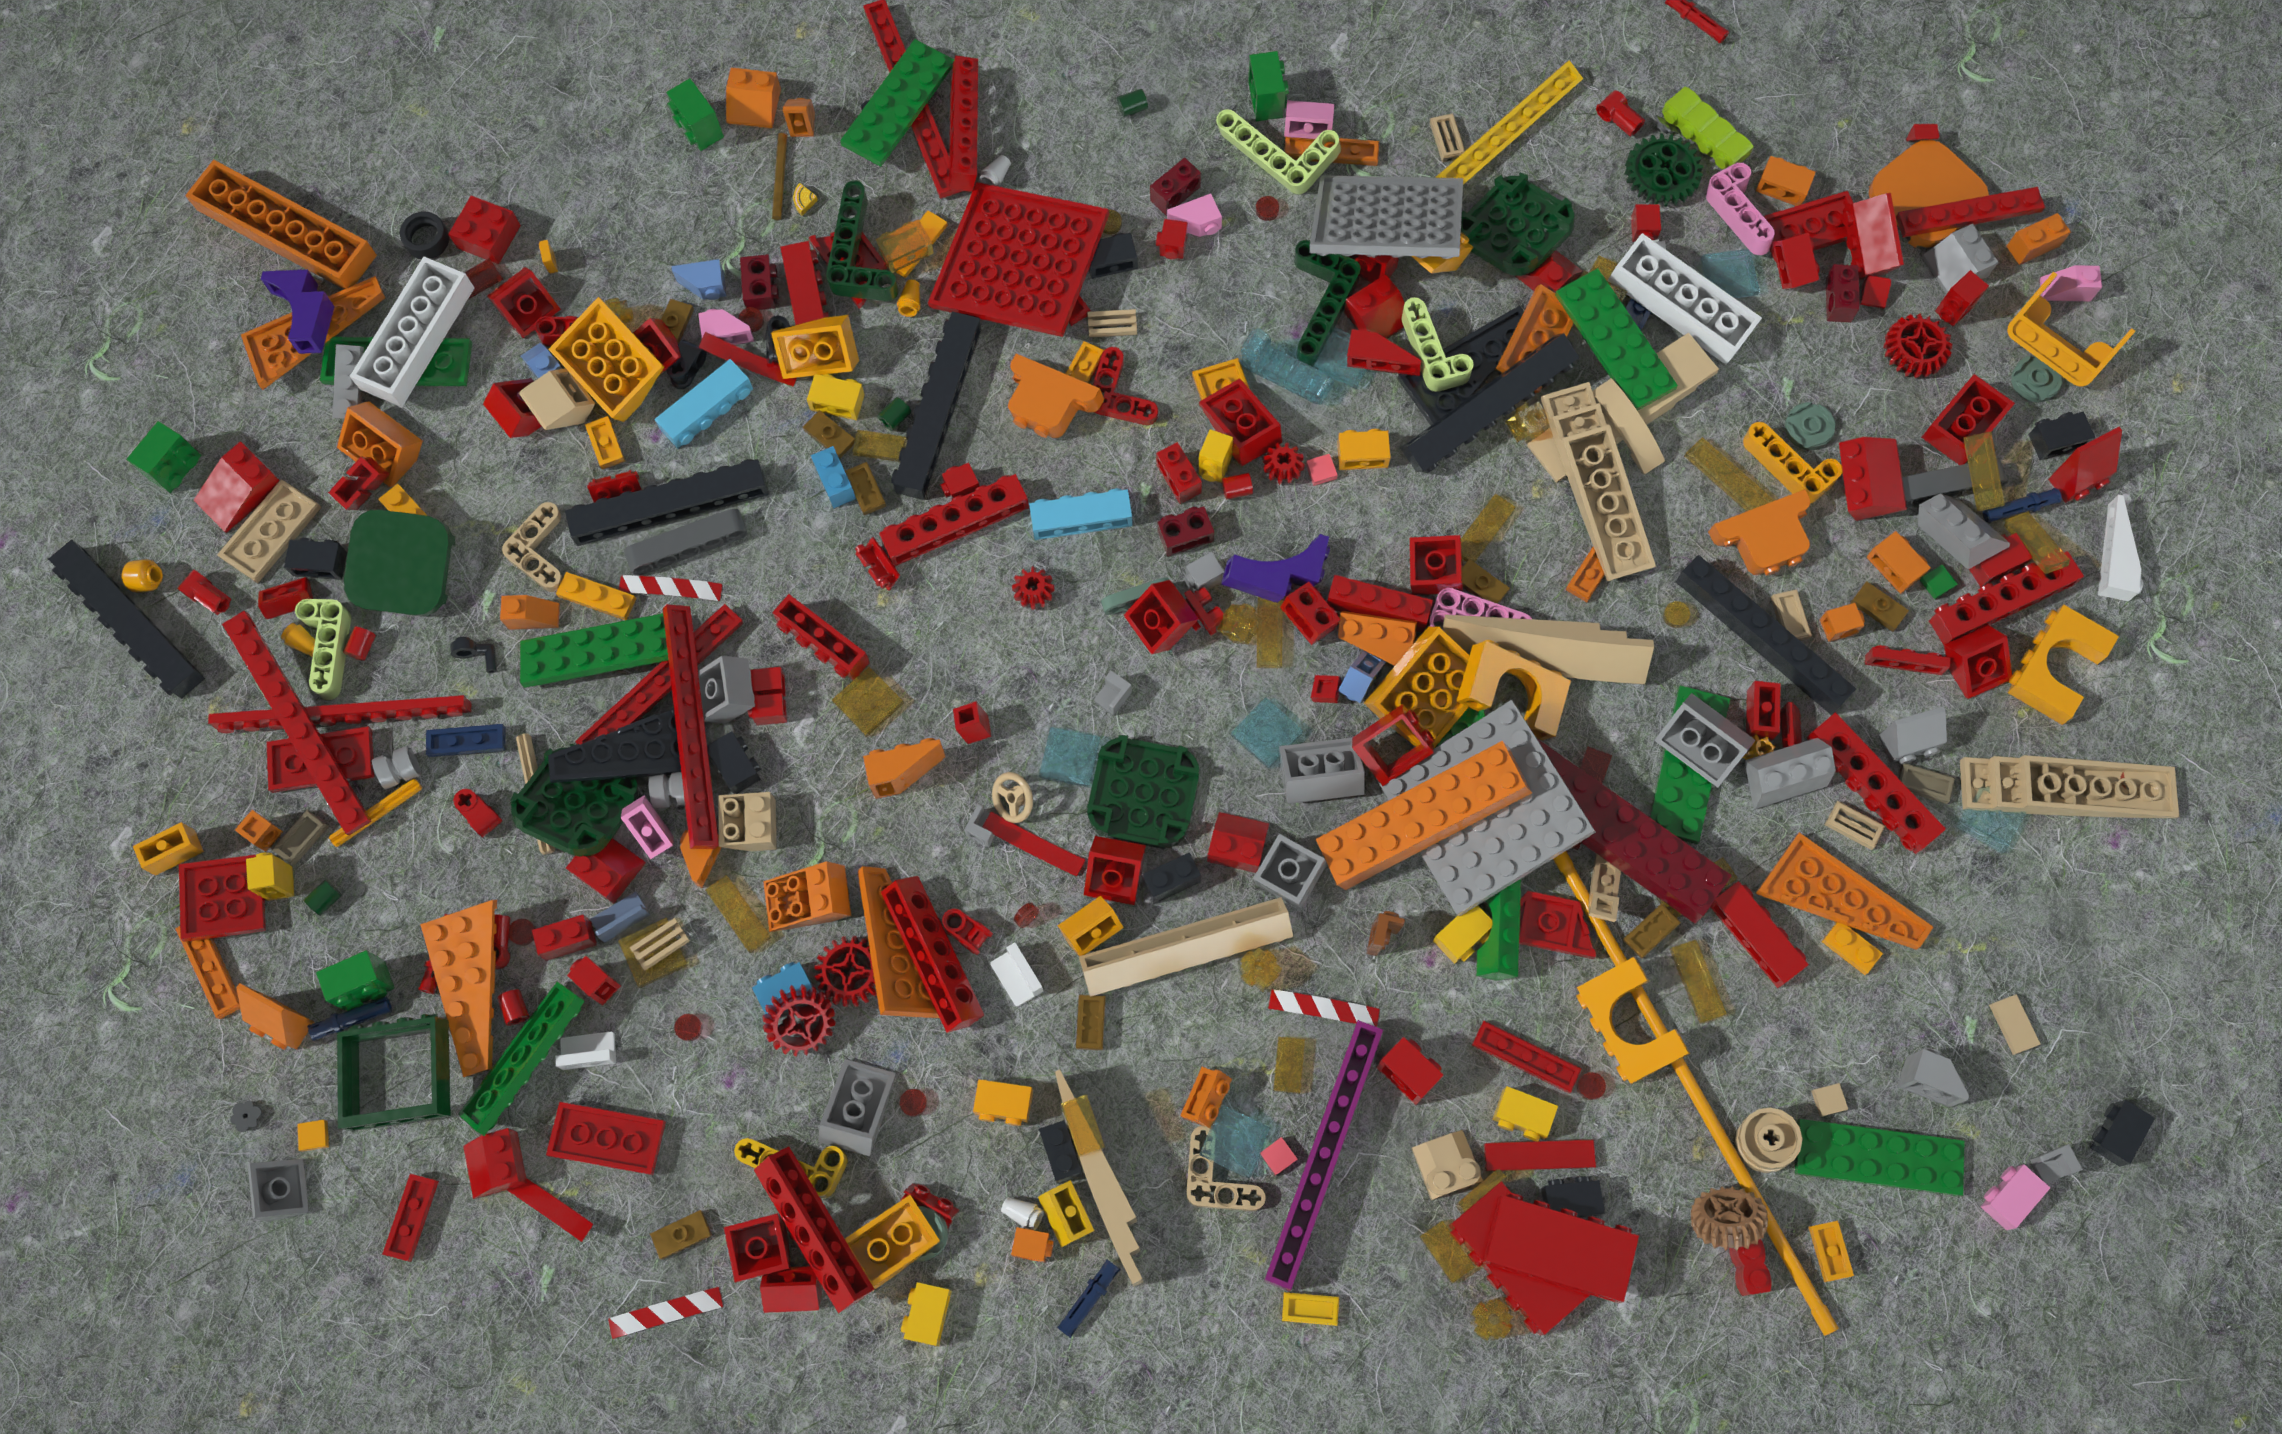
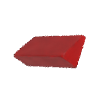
M308 577L259 591L258 607L265 619L294 612L296 605L300 601L313 599Z
M1787 702L1780 710L1782 748L1802 743L1800 710L1792 702Z

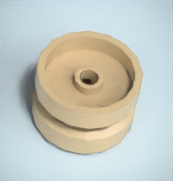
M1771 1107L1758 1109L1748 1115L1736 1131L1735 1146L1737 1153L1743 1163L1755 1171L1763 1173L1778 1172L1793 1162L1801 1150L1802 1135L1800 1127L1793 1117L1783 1110ZM1764 1137L1770 1138L1772 1144L1769 1145L1768 1140H1764Z

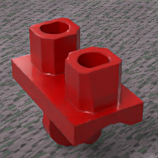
M1205 587L1194 593L1189 589L1184 593L1185 600L1209 635L1212 636L1217 632L1216 627L1225 620V615L1218 606L1209 612L1205 611L1203 606L1212 601V597ZM1196 622L1192 628L1197 631L1201 626Z

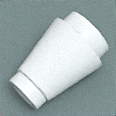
M1000 155L981 171L980 182L1000 187L1011 165L1010 160L1006 156Z
M1010 1197L1005 1199L1001 1208L1002 1213L1025 1229L1036 1230L1044 1215V1210L1040 1209L1038 1204Z

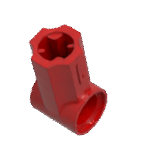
M1617 90L1610 93L1596 106L1597 114L1602 120L1614 122L1630 137L1634 136L1645 123V119L1628 106L1626 97Z
M194 569L177 588L194 602L198 601L216 615L224 613L230 607L231 598L213 586L211 581Z
M495 914L496 934H494V951L499 950V957L495 960V969L498 970L506 967L510 961V953L508 951L510 917Z

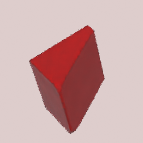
M1913 124L1906 140L1939 139L1938 124Z
M1868 275L1862 284L1860 305L1884 309L1891 286V279Z

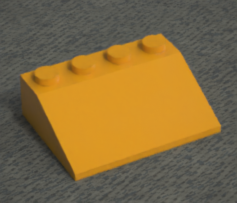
M600 297L548 349L611 418L625 422L642 404L664 368L663 364Z
M1428 627L1367 698L1364 704L1380 719L1402 704L1407 710L1412 709L1419 718L1420 722L1418 724L1423 730L1428 729L1434 737L1435 742L1433 744L1435 748L1468 708L1456 701L1470 655L1440 627ZM1402 719L1390 726L1417 747L1421 744Z

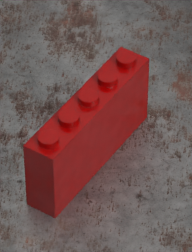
M1501 1181L1449 1225L1452 1229L1450 1235L1460 1246L1464 1244L1470 1251L1468 1254L1469 1258L1478 1268L1482 1265L1487 1271L1488 1275L1486 1278L1496 1290L1501 1288L1507 1295L1505 1301L1515 1312L1519 1310L1526 1318L1523 1321L1526 1327L1534 1335L1538 1333L1542 1336L1549 1332L1590 1295L1483 1263L1498 1198L1502 1195L1506 1196L1507 1192H1510Z
M1507 1192L1506 1196L1502 1195L1498 1198L1483 1263L1618 1304L1625 1301L1639 1235L1632 1234L1631 1228L1622 1225H1615V1228L1605 1226L1604 1220L1590 1216L1588 1220L1578 1218L1577 1212L1561 1208V1212L1551 1210V1205L1542 1201L1534 1200V1203L1531 1204L1523 1201V1196Z

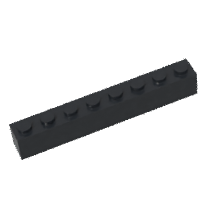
M952 311L949 320L946 319L944 322V336L942 341L939 340L937 343L935 362L932 361L930 363L928 383H924L922 386V400L915 407L914 424L908 427L906 447L901 448L899 467L894 469L891 483L894 485L897 494L920 500L925 499L982 330L980 318Z
M1564 333L1554 335L1404 444L1400 449L1416 472L1425 471L1428 473L1438 466L1437 462L1443 457L1447 459L1458 452L1457 447L1462 443L1466 445L1478 437L1476 435L1477 432L1494 426L1497 423L1496 418L1502 414L1506 416L1516 409L1515 405L1521 400L1525 402L1535 396L1536 393L1534 391L1540 386L1544 388L1555 381V375L1559 372L1563 374L1574 367L1573 362L1580 357Z
M747 459L740 464L721 466L711 472H698L692 477L672 479L666 484L649 485L640 491H627L617 497L601 498L595 503L587 505L578 504L573 506L572 509L565 510L570 536L574 543L580 546L767 496L769 492L759 460Z
M71 539L48 558L55 566L52 571L60 579H67L70 582L67 587L76 596L82 595L85 598L82 603L92 613L98 612L100 616L97 619L107 629L112 627L115 631L113 634L114 638L123 646L127 644L131 648L128 653L136 661L140 662L142 660L146 664L143 669L152 678L158 677L162 681L159 686L168 695L171 696L174 693L182 699L206 679L88 552Z
M1699 554L1679 575L1676 580L1679 586L1830 715H1833L1856 690L1851 683Z

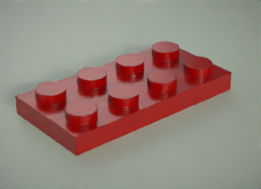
M1844 191L1763 217L1774 229L1773 241L1809 232V236L1814 242L1813 251L1847 241L1848 234L1846 226L1842 221L1843 209L1851 205L1853 201L1849 192ZM1771 244L1770 252L1776 262L1773 246Z
M369 726L320 734L348 782L374 778L372 759H374L372 729ZM289 738L266 742L268 791L276 793L317 786Z
M559 1102L546 1156L653 1175L666 1121Z

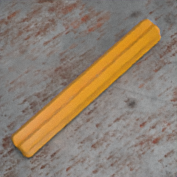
M415 778L410 780L366 811L372 822L351 835L345 834L344 830L340 828L329 836L330 841L335 847L341 846L422 790L421 784Z

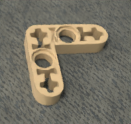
M545 502L538 506L504 543L502 552L509 562L548 592H555L558 590L563 576L557 568L534 551L561 520V512L551 502ZM546 512H552L553 517H545L544 514ZM537 520L544 524L543 528L536 522ZM529 528H538V534L535 537H526V532ZM514 547L515 549H518L524 556L521 559L517 554L512 553L510 550ZM538 560L539 566L533 571L527 570L528 562ZM545 571L550 577H554L556 581L554 583L548 582L542 574Z
M1205 1126L1195 1128L1190 1140L1187 1199L1189 1203L1193 1206L1242 1211H1257L1261 1209L1266 1197L1263 1189L1259 1186L1212 1182L1215 1135L1210 1128ZM1201 1132H1206V1137L1211 1138L1210 1141L1205 1143V1151H1210V1156L1203 1153L1193 1154L1194 1149L1199 1151L1200 1142L1195 1140V1136H1200ZM1205 1159L1208 1162L1209 1168L1206 1173L1198 1174L1194 1171L1193 1163L1195 1160ZM1197 1186H1200L1203 1192L1211 1193L1210 1187H1216L1214 1192L1215 1203H1209L1210 1197L1205 1196L1201 1198V1201H1196L1195 1196L1191 1195V1191H1196ZM1223 1188L1230 1189L1234 1194V1199L1229 1204H1224L1218 1199V1193ZM1237 1189H1243L1242 1195L1246 1196L1250 1195L1251 1191H1256V1196L1261 1197V1201H1257L1255 1206H1251L1249 1200L1241 1199L1242 1206L1236 1205L1238 1200Z

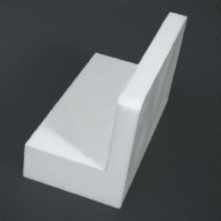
M1014 942L1006 947L1007 952L991 961L990 964L1014 1005L1019 1007L1044 991L1017 944Z
M613 1032L564 1037L560 1040L561 1055L556 1056V1067L562 1070L616 1064L615 1034Z

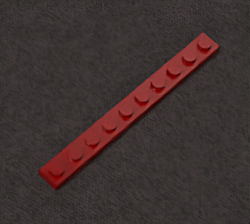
M878 0L863 5V8L890 73L906 50L886 1ZM926 104L911 125V129L938 196L942 199L962 191L949 189V155L929 106Z
M666 604L663 607L690 849H716L719 843L690 606Z
M242 611L222 624L345 834L351 835L372 822L249 613Z
M464 695L309 706L304 708L314 724L334 726L336 722L359 724L362 720L385 722L390 718L406 721L417 716L433 719L437 718V715L444 714L451 717H459L463 713H471L472 703ZM272 709L213 713L208 715V724L220 733H233L234 730L239 729L255 732L259 731L260 728L266 727L274 730L283 729Z

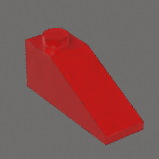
M1352 329L1347 353V367L1420 376L1421 360L1377 332H1371L1368 329Z

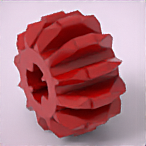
M1277 442L1275 449L1269 447L1267 455L1263 457V463L1265 464L1263 467L1264 473H1270V481L1278 478L1279 485L1285 479L1287 483H1292V477L1298 479L1301 474L1300 471L1304 470L1305 464L1302 462L1304 460L1303 453H1298L1297 446L1290 449L1288 442L1285 443L1284 447H1281Z
M1034 566L1031 567V572L1029 573L1027 570L1022 569V576L1015 575L1014 577L1016 584L1012 585V591L1015 592L1014 599L1016 601L1021 600L1023 608L1029 603L1032 610L1036 608L1038 603L1044 608V600L1051 601V593L1055 591L1054 585L1051 584L1053 581L1052 576H1045L1046 572L1044 569L1037 573ZM1034 586L1037 589L1032 591V588L1029 590V587Z

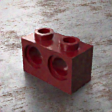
M1184 157L1150 185V201L1167 216L1168 209L1180 205L1201 188V172Z
M769 254L740 257L742 297L746 310L756 311L776 308L775 299H779L778 286L774 284V278L778 276L776 263L771 262ZM763 270L762 273L756 274L757 271ZM762 291L765 292V293L762 294V295H757L759 292H762Z
M1834 264L1826 277L1827 321L1851 323L1860 309L1858 265Z
M1205 506L1200 508L1191 507L1186 509L1184 513L1175 516L1173 514L1166 515L1160 521H1157V531L1167 557L1214 542V530ZM1195 522L1201 523L1203 526L1201 528L1195 529L1190 525ZM1171 530L1179 532L1177 536H1169L1167 533Z

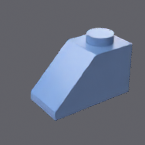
M719 259L672 266V272L676 281L701 299L716 300L727 296L724 270Z
M541 343L520 356L537 379L548 371L562 369L548 349Z
M1363 650L1350 666L1338 691L1344 694L1347 699L1361 703L1381 673L1386 661Z

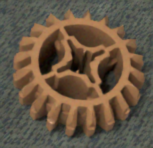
M1721 1186L1720 1190L1710 1188L1709 1193L1701 1192V1197L1695 1198V1203L1691 1209V1225L1697 1238H1702L1704 1244L1712 1243L1714 1249L1721 1246L1725 1251L1728 1248H1734L1738 1251L1739 1247L1743 1246L1748 1249L1750 1243L1758 1244V1240L1764 1238L1768 1227L1767 1210L1761 1198H1756L1754 1192L1746 1193L1744 1188L1740 1190H1735L1733 1186L1730 1189H1725Z

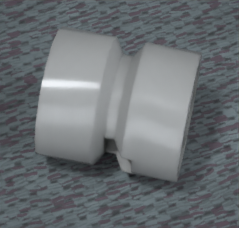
M408 745L393 751L392 756L384 754L372 759L374 772L384 789L398 785L401 779L408 781L421 776L418 760Z
M681 772L672 773L670 777H667L665 774L649 777V794L654 809L668 808L671 803H674L676 806L685 805Z

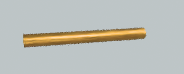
M785 133L778 134L772 219L781 220L787 148V134Z

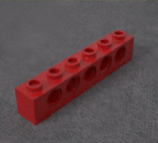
M955 55L951 71L949 189L972 192L977 177L978 58Z
M1005 475L993 484L977 487L970 494L958 495L951 502L944 505H935L926 513L912 515L905 522L898 525H889L882 532H879L889 559L895 567L1029 509L1028 498L1017 475ZM996 496L1005 497L999 502L993 500ZM978 505L982 507L979 511L970 510L973 506ZM950 516H959V519L956 521L948 520ZM929 525L937 526L933 531L925 530ZM906 535L914 536L910 541L902 540Z
M2068 551L2060 555L2055 552L2045 557L2043 563L2036 565L2035 562L2021 569L2022 573L2020 574L2010 573L1999 580L2000 583L1994 586L1992 583L1984 585L1978 589L1979 593L1973 596L1967 593L1958 598L1956 604L1949 606L1946 603L1934 610L1936 614L1929 622L1944 645L1984 626H1990L2076 585L2084 577L2083 573ZM2045 573L2049 574L2052 580L2047 578ZM2023 583L2027 584L2030 587V590L2026 589ZM2001 593L2005 594L2009 600L2004 599ZM1979 603L1985 605L1987 610L1982 609ZM1957 613L1963 615L1965 621L1961 620Z
M1836 712L1806 737L1808 741L1818 738L1832 747L1835 772H1839L1845 779L1849 789L1857 792L1864 799V804L1868 809L1876 812L1882 818L1884 826L1888 830L1894 831L1901 838L1900 841L1907 850L1913 851L1915 854L1946 830ZM1832 741L1838 742L1842 747V751L1836 750L1832 745ZM1850 760L1856 761L1860 766V770L1854 769L1850 764ZM1869 779L1874 780L1878 784V790L1873 789L1869 785ZM1887 799L1893 800L1897 808L1892 809L1889 807ZM1906 818L1914 822L1915 829L1907 826Z
M919 876L895 880L881 894L946 1033L970 1027L982 1018L984 1013Z
M788 1146L768 1156L754 1169V1172L839 1314L862 1300L875 1289L791 1148Z

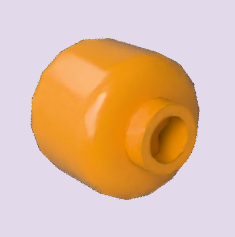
M133 560L125 564L121 578L126 588L131 592H149L159 587L163 573L153 560Z

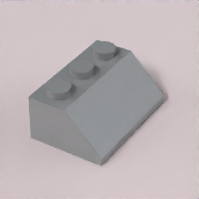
M1940 493L1919 505L1918 526L1967 569L2010 547V543L1959 499Z
M1691 693L1654 741L1718 788L1755 742V739Z
M1352 738L1279 746L1283 786L1287 804L1364 795V769L1361 758L1352 748Z
M1818 738L1745 760L1753 808L1755 809L1827 787L1836 771L1832 747Z

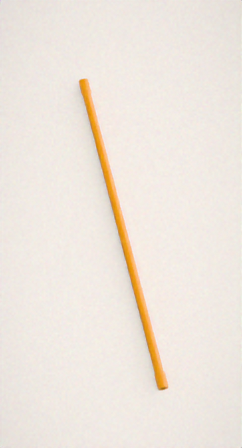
M1567 851L1553 858L1577 900L1580 901L1581 907L1614 965L1618 966L1627 961L1605 920L1589 916V892L1574 868V864ZM1640 986L1631 991V995L1655 1037L1659 1038L1668 1033L1643 987ZM1681 1058L1671 1063L1741 1188H1744L1746 1193L1754 1192L1755 1197L1761 1198L1763 1205L1766 1206L1768 1218L1766 1232L1810 1307L1811 1314L1823 1335L1825 1336L1839 1329L1827 1306L1819 1297L1685 1060Z

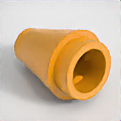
M916 280L906 281L897 301L899 313L906 317H913L920 311V284Z
M295 623L288 625L281 635L284 644L313 657L315 639L302 625H296Z

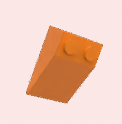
M239 983L236 989L242 1020L251 1025L249 1030L260 1037H264L265 1034L273 1038L271 1043L283 1050L287 1046L297 1050L308 1033V1025L313 1024L314 1021L274 998Z

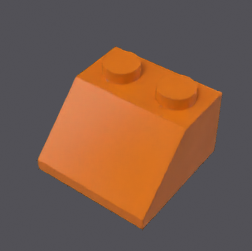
M731 67L726 86V122L729 124L773 128L781 92L777 73Z

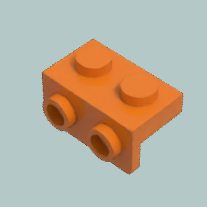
M1201 1067L1180 1116L1188 1121L1211 1129L1214 1120L1218 1116L1221 1103L1229 1091L1232 1078L1220 1070L1215 1069L1213 1071Z

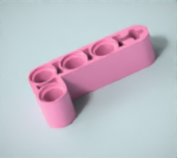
M1736 163L1711 177L1706 199L1750 252L1755 255H1764L1770 250L1775 234L1774 229L1743 194L1747 189L1751 176L1750 167L1744 163Z
M1445 588L1438 594L1427 628L1435 627L1434 622L1437 621L1444 623L1445 615L1497 616L1499 618L1516 619L1532 618L1526 613L1453 588ZM1442 600L1452 601L1453 606H1445ZM1466 608H1474L1477 614H1469Z

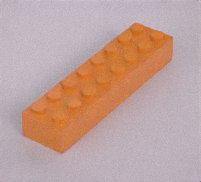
M214 159L185 195L197 211L342 289L355 285L377 256L366 240Z
M1502 740L1322 835L1316 841L1336 884L1347 890L1532 794V791L1510 748Z

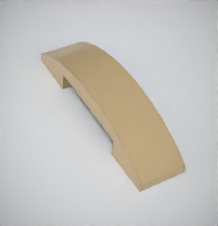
M1612 378L1592 391L1596 403H1600L1602 412L1607 413L1632 453L1630 455L1643 475L1665 461L1646 423Z
M1596 854L1592 872L1589 916L1616 922L1621 871L1598 854Z

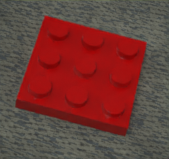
M256 855L179 864L180 938L183 942L266 931L265 899L248 890L246 859L254 858Z

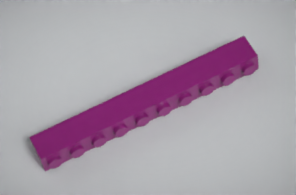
M1359 1020L1355 1025L1264 1279L1266 1283L1289 1292L1292 1289L1383 1032L1381 1028Z

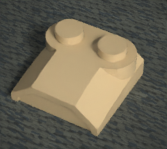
M1463 1130L1444 1135L1412 1148L1431 1200L1483 1182L1480 1167L1474 1159Z

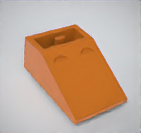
M926 738L921 740L919 744H899L894 749L888 751L876 749L870 751L869 755L863 756L869 787L875 799L901 794L946 756L940 739Z
M826 861L763 881L769 932L829 923L851 916L845 865Z

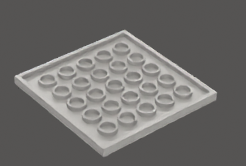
M1321 175L1310 240V253L1322 256L1328 254H1341L1343 256L1359 254L1369 257L1378 255H1390L1392 257L1416 256L1418 258L1436 256L1444 259L1459 257L1463 178Z
M1512 700L1436 747L1433 754L1395 779H1392L1386 785L1382 786L1379 783L1388 800H1391L1502 740L1510 748L1532 794L1420 851V854L1458 916L1463 915L1596 833Z

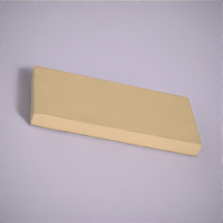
M281 479L217 556L258 584L286 551L289 540H295L322 507Z

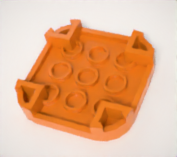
M1921 140L1910 146L1878 172L1871 182L1868 192L1870 198L1891 193L1895 218L1900 211L1989 195L1983 180L1948 147L1934 140ZM1962 227L1909 236L1911 239L1908 244L1914 248L1917 245L1926 248L1934 247L1951 233L1958 231Z

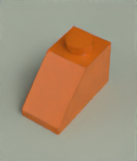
M805 98L788 99L783 106V113L790 136L814 137L815 111L812 100Z
M529 595L501 596L500 620L509 630L559 628V603Z
M685 830L680 839V848L692 881L698 887L703 888L722 847L718 846L716 849H690L688 830Z

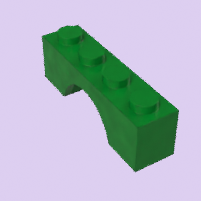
M1521 879L1485 900L1492 912V929L1485 944L1477 950L1476 976L1494 981L1518 977Z

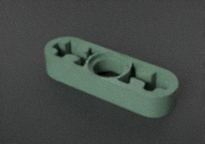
M1166 577L1104 597L1101 600L1104 613L1112 615L1128 610L1151 584L1170 579Z

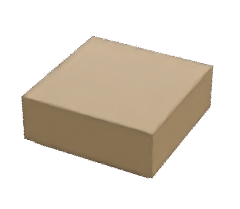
M1840 1083L1811 1091L1820 1117L1848 1110Z

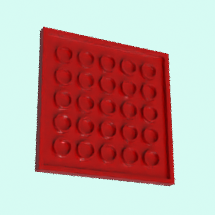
M976 182L929 298V307L1063 337L1110 215L1107 208Z

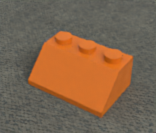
M368 401L347 407L337 448L355 462L361 456L372 457L390 474L383 482L389 487H393L417 461L423 440Z

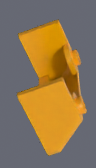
M2052 272L2009 323L2007 332L2012 340L2076 386H2086L2093 381L2135 333V330L2131 328L2114 348L2104 342H2095L2084 352L2077 349L2043 324L2051 314V305L2041 295L2058 276L2055 272Z

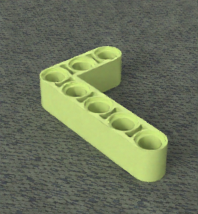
M1229 109L1222 110L1216 119L1219 131L1225 139L1294 194H1304L1341 152L1338 134L1333 130H1325L1295 161L1234 111ZM1228 121L1233 122V124L1229 127L1223 126L1224 123ZM1244 135L1251 136L1247 141L1240 140ZM1331 141L1335 143L1334 146L1330 148L1324 147V145L1327 142ZM1262 149L1268 150V152L1264 155L1258 154V152ZM1313 159L1319 160L1318 164L1314 166L1308 164ZM1279 163L1286 164L1282 169L1275 168ZM1297 177L1304 178L1300 183L1292 182Z

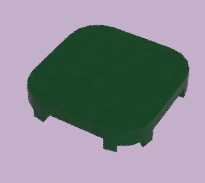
M1520 172L1519 176H1507L1504 178L1501 174L1494 179L1495 186L1468 212L1462 211L1461 233L1469 238L1468 243L1474 247L1471 250L1472 253L1507 274L1523 276L1538 269L1571 235L1574 230L1575 213L1572 208V202L1566 197L1563 201L1557 199L1529 182L1527 174Z
M368 510L361 514L354 521L350 533L344 575V591L347 598L355 606L368 610L420 617L430 616L443 604H446L449 596L445 595L451 548L456 546L455 536L452 535L444 521L430 516L386 510Z
M1118 735L1117 738L1108 741L1101 747L1098 753L1089 802L1087 803V816L1091 827L1099 835L1110 839L1156 848H1170L1178 845L1186 837L1189 830L1199 782V764L1196 758L1188 751V748L1180 745L1178 748L1130 739L1128 735Z
M568 747L559 748L554 751L550 748L543 754L544 761L521 791L513 793L510 799L512 820L516 827L525 834L568 854L578 857L594 855L607 846L623 824L621 819L622 809L638 799L637 782L632 777L550 783L548 755Z

